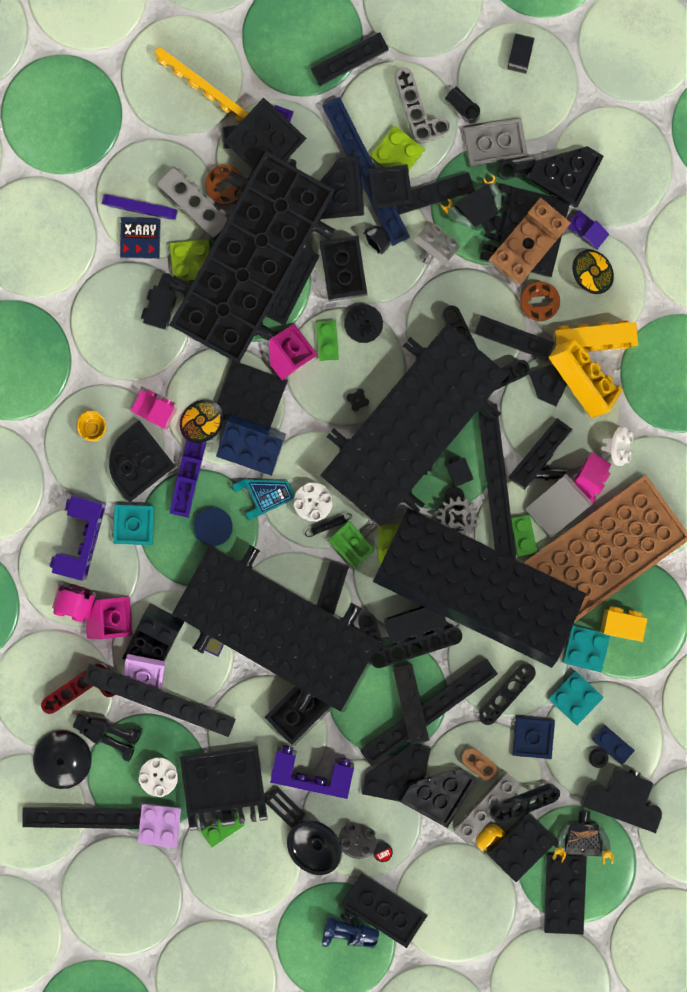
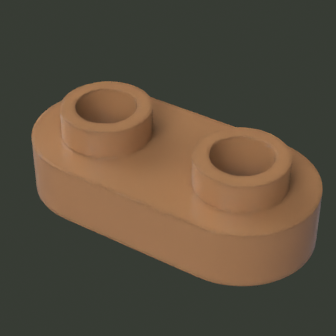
M467 748L462 753L464 765L484 780H491L496 776L497 767L495 763L475 748ZM470 754L475 755L473 761L468 760ZM485 766L490 767V771L488 773H485L483 771V768Z

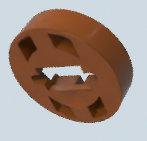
M217 166L207 176L206 191L210 198L218 204H234L242 194L241 189H239L240 193L236 197L235 194L238 188L234 185L221 193L214 191L217 188L216 184L230 177L231 171L244 177L233 166ZM221 169H228L229 172H222ZM215 173L216 177L212 182L211 177ZM221 197L229 198L230 201H223Z
M546 282L530 284L524 290L521 297L523 312L534 321L551 319L557 313L560 306L558 291L554 286ZM542 285L549 287L550 293L543 289ZM535 286L536 290L529 294V289ZM549 296V299H553V302H550V305L532 307V304H528V301H532V297ZM551 309L552 314L546 317L545 313ZM531 311L538 314L539 318L533 317Z

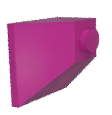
M295 324L269 340L270 365L281 380L296 372L318 355Z
M130 597L96 600L91 609L90 618H86L87 639L132 636Z

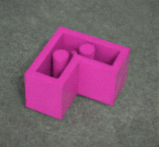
M148 389L146 392L141 390L131 412L167 430L177 411V408L174 407L175 403L164 397L162 400L157 399L158 394Z
M593 452L587 457L573 480L592 503L596 498L594 495L596 493L599 495L605 487L603 482L605 483L611 473L608 471L612 465Z

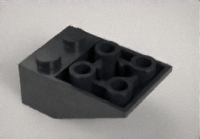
M150 603L122 659L126 660L127 654L165 661L185 621Z

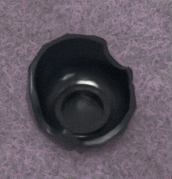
M370 226L363 232V235L366 234L368 244L377 251V254L382 255L390 247L391 240L384 228Z

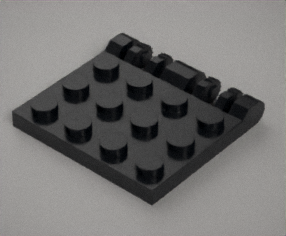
M498 183L500 192L511 195V198L503 195L501 197V202L509 203L508 210L500 208L498 211L500 214L506 215V218L500 216L491 218L497 228L494 231L502 232L501 236L493 233L485 235L488 239L500 241L499 246L483 244L482 249L496 252L540 198L565 218L567 217L569 204L556 197ZM562 235L530 273L552 277ZM526 238L523 240L524 248H533L534 243L531 239ZM481 252L479 260L488 262L493 254Z
M258 746L180 757L190 831L198 830L196 814H199L201 830L206 829L204 813L211 812L213 828L218 827L217 811H220L222 827L236 825L234 809H238L239 822L244 824V807H250L252 822H257L255 806H258L260 821L268 820Z

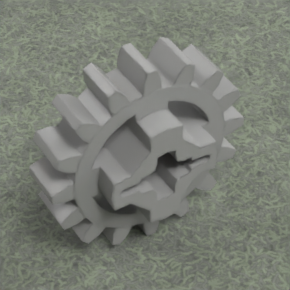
M457 496L455 501L452 497H449V503L443 501L445 507H439L438 510L441 514L436 515L437 519H441L438 523L451 529L455 526L462 527L463 529L455 531L465 536L466 532L472 534L471 528L478 526L474 521L479 520V516L474 515L478 512V509H472L474 503L470 502L468 504V498L466 497L461 501L460 496ZM463 505L462 508H454L453 506ZM446 511L450 514L447 522H445ZM453 512L457 515L462 514L463 523L459 520L454 521ZM469 512L471 513L470 523L466 521V516Z

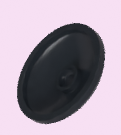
M66 730L55 731L42 738L37 744L33 755V765L38 777L46 785L56 789H69L80 784L88 775L92 764L91 751L86 741L78 734ZM58 758H62L64 760L63 765L58 764Z
M312 820L302 821L296 824L288 834L287 848L289 855L302 870L314 875H326L334 871L340 864L342 859L340 840L325 824Z

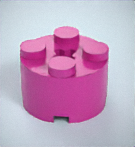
M65 583L58 584L52 605L54 609L53 614L72 616V620L77 622H83L84 619L90 618L96 593L94 592L91 595V590L78 585L70 584L69 587H64Z

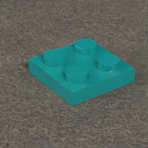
M115 505L113 544L153 545L154 506Z
M573 625L563 663L602 672L611 635Z
M574 670L548 699L574 724L578 725L604 697Z

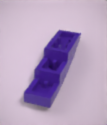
M188 440L186 441L170 514L189 518L207 442L192 443Z

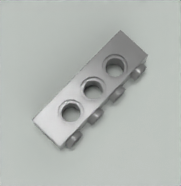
M172 167L157 183L158 187L215 240L229 215L223 209L219 211L214 207L215 201L208 195L204 197L200 193L202 189L195 182L190 184L185 179L187 175L180 168L176 170ZM179 184L186 185L184 193L179 194L176 192V187ZM192 198H199V206H190V201ZM207 211L215 213L211 221L204 219V214Z
M505 770L453 827L454 832L469 845L492 820L489 814L490 809L495 804L512 798L521 788L520 783Z

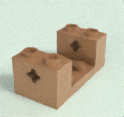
M540 198L504 243L491 256L488 263L518 287L571 222ZM526 238L531 239L534 243L533 248H524L523 240Z

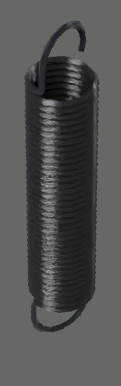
M344 515L312 527L313 536L346 523L347 520Z

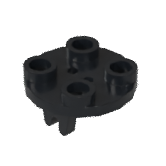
M360 304L353 307L347 313L344 327L352 340L358 343H369L380 335L383 329V319L381 313L375 307Z

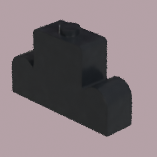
M615 767L606 789L599 782H591L587 785L580 803L582 807L653 833L657 832L662 819V811L657 804L647 802L653 783L649 779L640 776L641 772L630 769L628 772Z

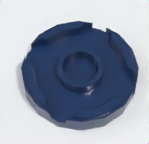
M210 507L197 515L194 522V531L196 537L202 543L208 546H218L230 538L233 532V523L226 511Z

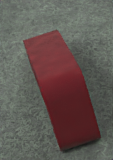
M98 662L94 664L110 670L106 663ZM86 670L45 697L41 702L42 710L47 714H53L92 688L93 686L89 684L85 688L79 685V678L84 677ZM68 688L71 690V698L63 696V689ZM99 688L101 693L106 697H113L116 695ZM56 698L60 700L53 707H47L49 701L52 702Z

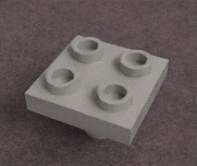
M432 222L414 240L425 250L420 255V260L423 261L428 256L424 262L428 265L433 258H436L445 266L461 247L453 237L445 234L438 225Z

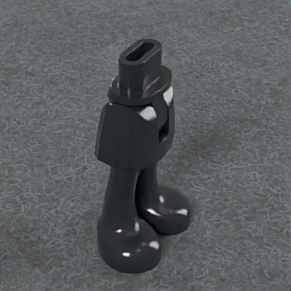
M78 713L73 724V728L80 730V734L83 733L85 737L98 745L101 742L118 750L122 754L123 760L127 762L131 760L135 746L115 740L106 735V733L113 734L136 745L143 732L141 727H135L133 730H124L109 723L108 718L89 714L85 716Z

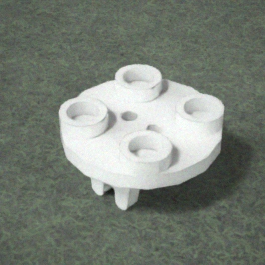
M619 427L615 431L613 438L602 440L603 443H607V446L601 449L612 454V460L615 465L623 466L625 463H630L632 458L630 444L633 442V432H629L625 427Z
M307 483L301 486L294 497V508L297 514L307 521L324 519L330 513L333 506L330 491L319 483Z
M155 757L148 760L139 772L141 787L152 796L163 797L174 790L178 782L176 767L165 758Z

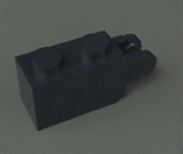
M163 273L158 286L154 285L153 289H149L147 300H149L148 307H144L141 319H144V324L166 331L177 299L176 294L171 290L172 287L168 286L171 281L173 282V277L169 273Z

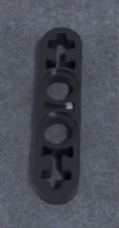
M524 663L520 665L479 712V719L483 724H493L534 679L536 671L531 664ZM530 667L531 676L526 675L522 679L526 682L522 685L521 681L515 678V676L518 674L521 677L523 675L522 669ZM515 681L519 684L518 691H509L508 685L510 682ZM498 696L506 698V704L502 707H498L495 704V699ZM490 704H492L495 709L499 710L497 714L495 711H493V713L491 714V720H483V713H489L492 710V708L489 707Z
M552 783L545 784L495 804L490 809V817L496 823H504L556 802L560 797V790ZM537 796L536 801L530 804L531 799ZM517 803H520L519 808L516 809V810H513L514 806H515Z

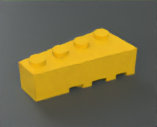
M628 320L616 321L617 324L610 325L609 322L597 323V326L589 327V324L577 325L578 328L570 329V325L558 326V330L553 331L555 347L575 340L586 352L634 348L638 346L636 322L628 323Z

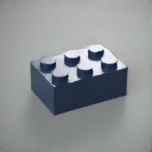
M230 415L216 457L272 476L287 433Z

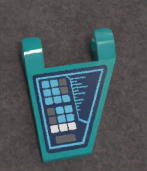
M242 480L232 486L234 492L248 487L256 504V509L245 514L247 520L256 518L294 500L295 497L288 481Z

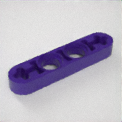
M103 194L101 203L104 206L169 220H176L178 210L106 194Z

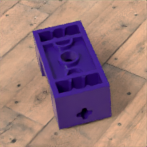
M71 496V499H67L65 505L67 516L89 521V524H85L83 536L86 537L84 543H80L78 555L81 556L77 557L62 552L57 553L50 562V568H53L51 573L81 581L87 579L106 503L79 496Z
M287 745L277 748L270 783L348 799L354 772V763H351V759L340 757L339 760L335 759L331 780L328 782L327 778L316 776L314 779L309 778L308 774L296 772V775L292 774L297 751L293 750L294 747Z

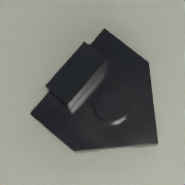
M551 364L528 373L537 398L557 407L567 383L563 380L556 367Z

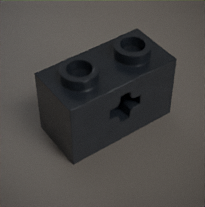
M456 456L448 460L449 464L445 465L454 487L474 480L465 458Z

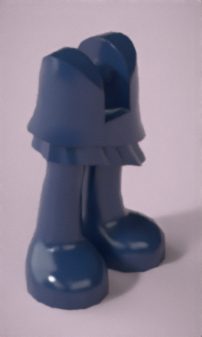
M327 916L322 947H328L332 939L339 938L347 940V946L375 948L379 938V931L364 924L352 926Z

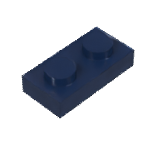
M605 724L592 738L594 742L621 765L635 751Z

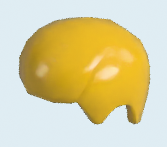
M86 411L77 420V432L84 440L95 442L104 436L106 421L97 411Z
M488 824L476 836V845L483 852L506 833L498 825Z

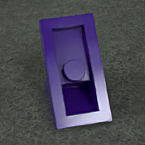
M580 210L574 215L570 221L571 224L568 226V228L596 250L609 236V233L597 220L594 222Z

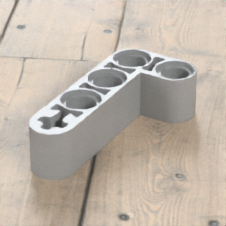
M405 67L398 69L395 75V83L414 140L419 144H425L447 136L450 129L448 120L441 117L428 121L413 73ZM401 74H404L405 77L408 76V86L406 88L403 79H400ZM412 92L415 95V99L407 101L404 95ZM419 111L422 117L415 120L411 117V113ZM442 123L446 126V130L438 132L435 126ZM423 129L427 132L428 136L423 139L419 138L417 131Z

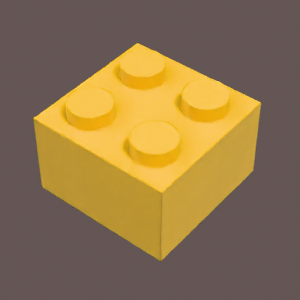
M610 606L609 609L604 608L600 626L601 633L643 642L647 618L643 617V613L633 610L624 613V609Z

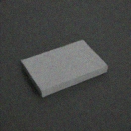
M521 118L463 128L469 167L528 157Z
M565 474L528 505L525 510L552 538L590 507L592 501Z

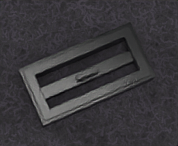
M279 787L265 799L266 804L291 828L305 816V813ZM277 793L300 814L298 817L276 796ZM272 798L294 819L293 822L270 801Z

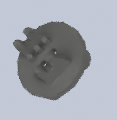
M349 822L341 829L338 835L342 851L351 858H367L373 854L376 848L375 831L362 824Z

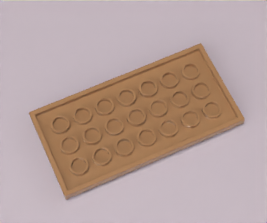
M644 475L523 563L586 593L575 619L576 622L686 543L687 531L647 475Z

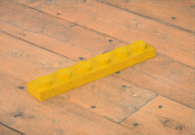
M158 46L154 52L157 62L164 67L166 65L170 66L173 69L172 73L180 79L182 77L188 80L187 84L193 89H201L205 92L203 94L204 97L211 102L217 101L220 104L219 108L227 114L229 112L233 113L236 116L235 120L239 123L247 116V111Z

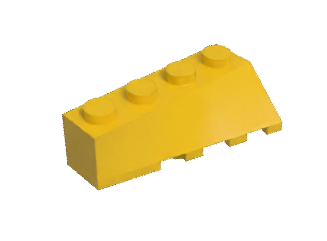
M575 340L556 346L549 359L591 419L610 412L623 389L612 383L613 378L609 374L604 375L600 370L601 366L597 362L593 363L590 360V355Z

